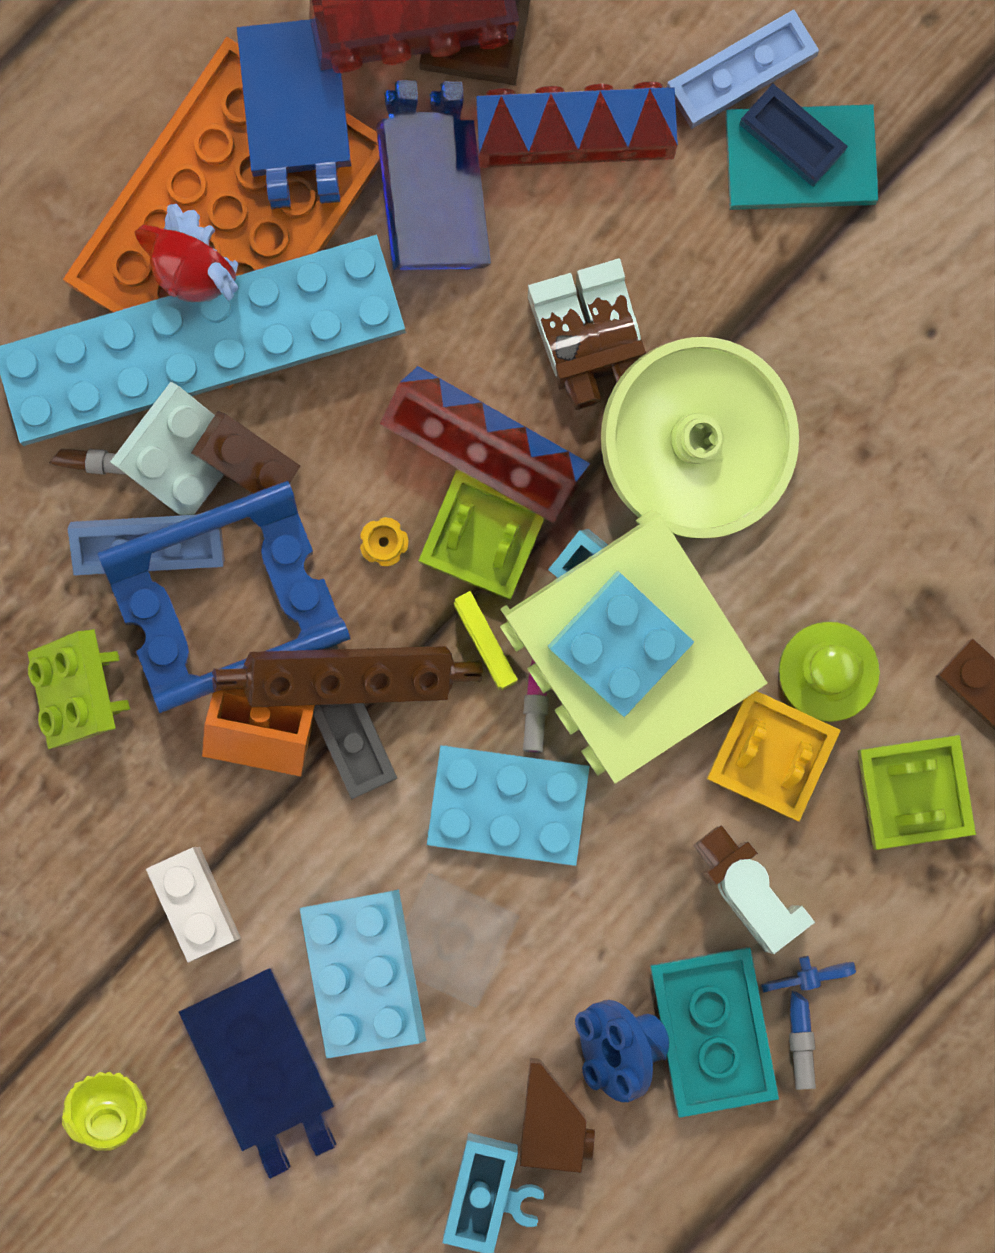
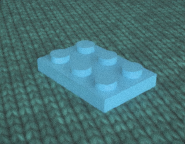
M440 745L427 845L576 866L590 766Z
M399 890L299 908L326 1058L420 1044L427 1041Z

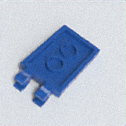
M335 17L313 19L339 57L340 64ZM310 19L237 27L251 172L253 177L266 175L268 200L271 204V209L291 207L288 173L316 170L318 196H320L321 204L340 202L337 168L351 166L341 67L320 70Z

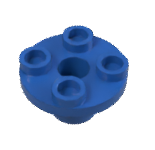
M614 1000L597 1002L586 1010L579 1012L575 1018V1026L580 1036L581 1048L585 1059L582 1073L587 1085L593 1090L602 1089L609 1097L619 1102H630L645 1095L652 1082L653 1063L666 1060L669 1050V1037L663 1023L652 1014H643L635 1017L624 1005Z

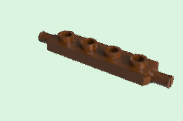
M447 646L249 652L242 669L214 668L212 684L214 691L243 689L251 707L448 700V694L453 682H481L483 666L480 660L454 662L452 653Z

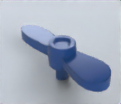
M802 956L799 958L801 969L797 971V975L761 984L763 993L800 985L801 990H811L820 987V981L851 976L856 973L854 962H845L817 970V967H811L809 956Z

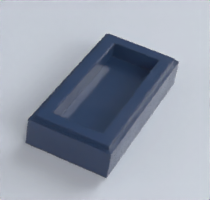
M774 83L748 110L739 123L741 127L812 187L816 186L848 148L845 143Z

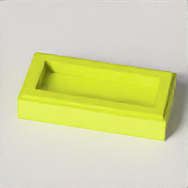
M471 591L457 597L454 607L498 690L501 689L503 691L515 685L518 679Z

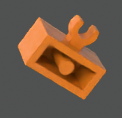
M243 689L216 691L212 694L204 724L202 757L301 777L311 736L315 705L251 707Z

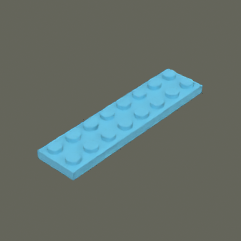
M377 235L238 275L235 280L238 290L234 292V297L230 301L223 294L206 302H186L177 297L167 296L1 345L0 376L20 444L23 446L148 410L170 382L180 386L189 395L195 396L406 333Z

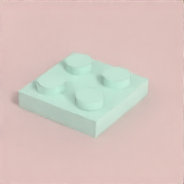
M170 382L110 462L178 515H194L223 477V474L191 454L215 415L180 386Z

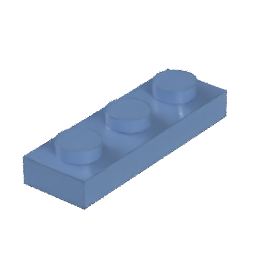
M196 515L70 522L68 536L73 575L105 574L97 554L98 552ZM222 528L152 553L148 571L223 567L225 558Z

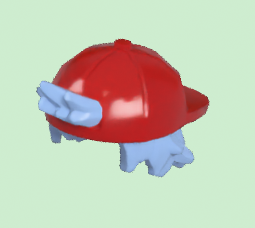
M170 204L167 207L168 213L165 217L164 229L143 224L134 231L136 239L151 257L150 264L156 282L170 296L177 297L186 302L211 301L222 294L228 301L234 297V292L238 290V286L235 283L238 262L235 260L233 262L230 261L227 257L221 256L217 250L209 246V241L215 229L210 225L204 228L199 227L200 215L195 210H188L183 213L178 204Z

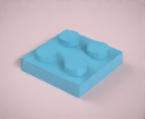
M617 571L551 641L548 648L625 717L691 647L694 641Z

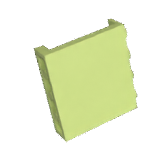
M653 509L636 520L638 526L515 607L509 609L506 605L500 609L508 620L500 628L516 652L523 647L529 652L535 663L527 669L543 694L553 689L561 701L562 705L555 709L556 714L570 735L579 730L589 744L581 752L597 776L606 771L615 784L768 684L664 518ZM617 571L694 641L691 647L625 717L548 648L551 641Z

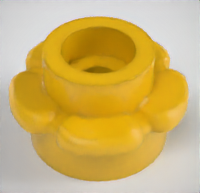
M384 517L376 522L370 521L363 527L360 538L363 540L360 550L367 561L371 563L376 561L379 562L380 566L386 567L392 566L400 560V555L407 551L409 544L408 535L400 529V523L392 518ZM387 538L389 543L387 546L382 547L379 544V540Z

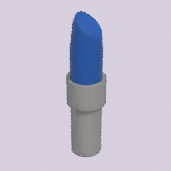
M792 991L790 999L791 1033H789L790 1051H793L795 1089H816L813 1058L815 1037L814 1032L811 1031L809 1002L803 995Z

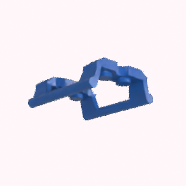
M288 481L97 553L126 626L137 625L145 632V643L136 652L159 713L216 691H214L212 684L213 671L201 676L188 674L186 665L189 659V648L169 595L164 587L152 581L148 571L151 555L157 551L249 517L261 528L264 537L261 549L262 560L280 607L286 617L298 623L301 630L297 639L266 651L324 650L351 639L345 622L338 615L325 580L313 579L305 572L304 563L313 554V549L299 517L295 497ZM247 658L219 669H242Z

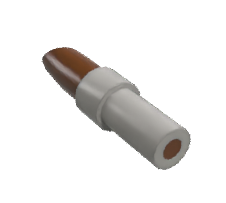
M60 449L49 462L64 468L86 470L87 473L105 475L106 473L126 475L110 462L115 454L108 453L107 450Z

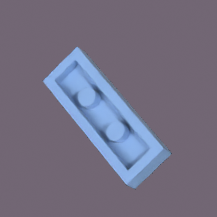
M793 9L670 80L667 83V87H675V103L690 128L693 129L817 57L819 49Z

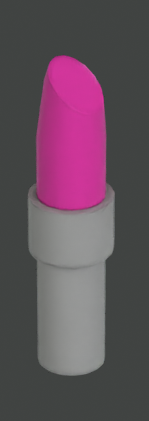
M530 672L527 695L524 697L523 714H526L523 751L541 753L543 752L545 716L548 715L549 697H547V692L543 694Z

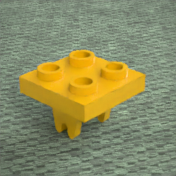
M756 691L741 701L706 780L799 822L841 730Z

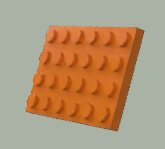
M226 37L63 278V281L110 313L170 296L156 282L150 264L151 257L142 248L134 233L143 224L164 229L165 217L168 213L167 207L170 204H178L183 213L188 210H195L200 215L199 227L213 226L215 232L212 234L209 246L217 250L221 256L227 257L230 261L233 262L235 260L238 262L236 276L323 251L391 149L392 143L389 139L346 112L351 166L337 168L340 202L321 204L320 196H318L316 170L288 173L291 207L271 209V204L268 200L266 175L253 177L251 172L239 46L237 42ZM232 384V385H229V386H225V387H227L228 389H231V387L233 386V384Z

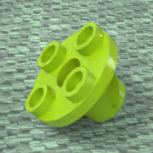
M838 622L816 623L796 633L786 644L778 667L779 683L786 702L793 708L822 722L841 721L856 715L864 709L876 692L880 674L877 655L867 638L856 629Z

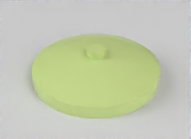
M691 337L676 340L649 351L635 361L620 377L613 388L604 411L601 428V448L604 465L615 491L638 518L653 509L662 515L674 536L697 539L716 538L730 535L752 525L769 512L786 490L795 469L799 449V428L796 411L787 388L776 372L762 358L749 349L728 340L711 337Z

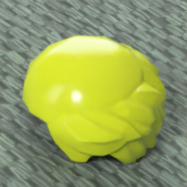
M99 1072L94 1077L86 1076L83 1081L76 1082L73 1088L70 1089L64 1101L62 1125L74 1141L85 1144L96 1151H111L126 1144L130 1137L139 1131L147 1115V1105L140 1089L128 1077H124L121 1073L113 1075L111 1072Z

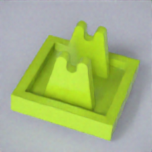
M456 470L418 562L511 601L549 507Z
M95 629L74 632L28 652V675L36 690L40 709L38 716L39 727L46 737L48 749L65 747L114 730L116 727L113 715L130 710L128 700L110 702L103 667L110 665L109 663L119 662L120 659L118 651L99 653Z
M960 735L857 750L873 850L976 835Z

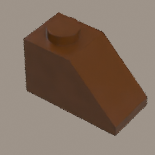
M530 1058L519 1157L520 1166L581 1173L583 1159L592 1160L595 1129L586 1128L587 1120L585 1114L541 1059Z

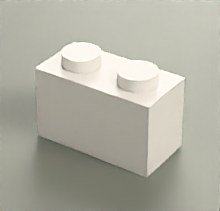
M192 847L146 869L187 962L196 960L241 939L200 847Z

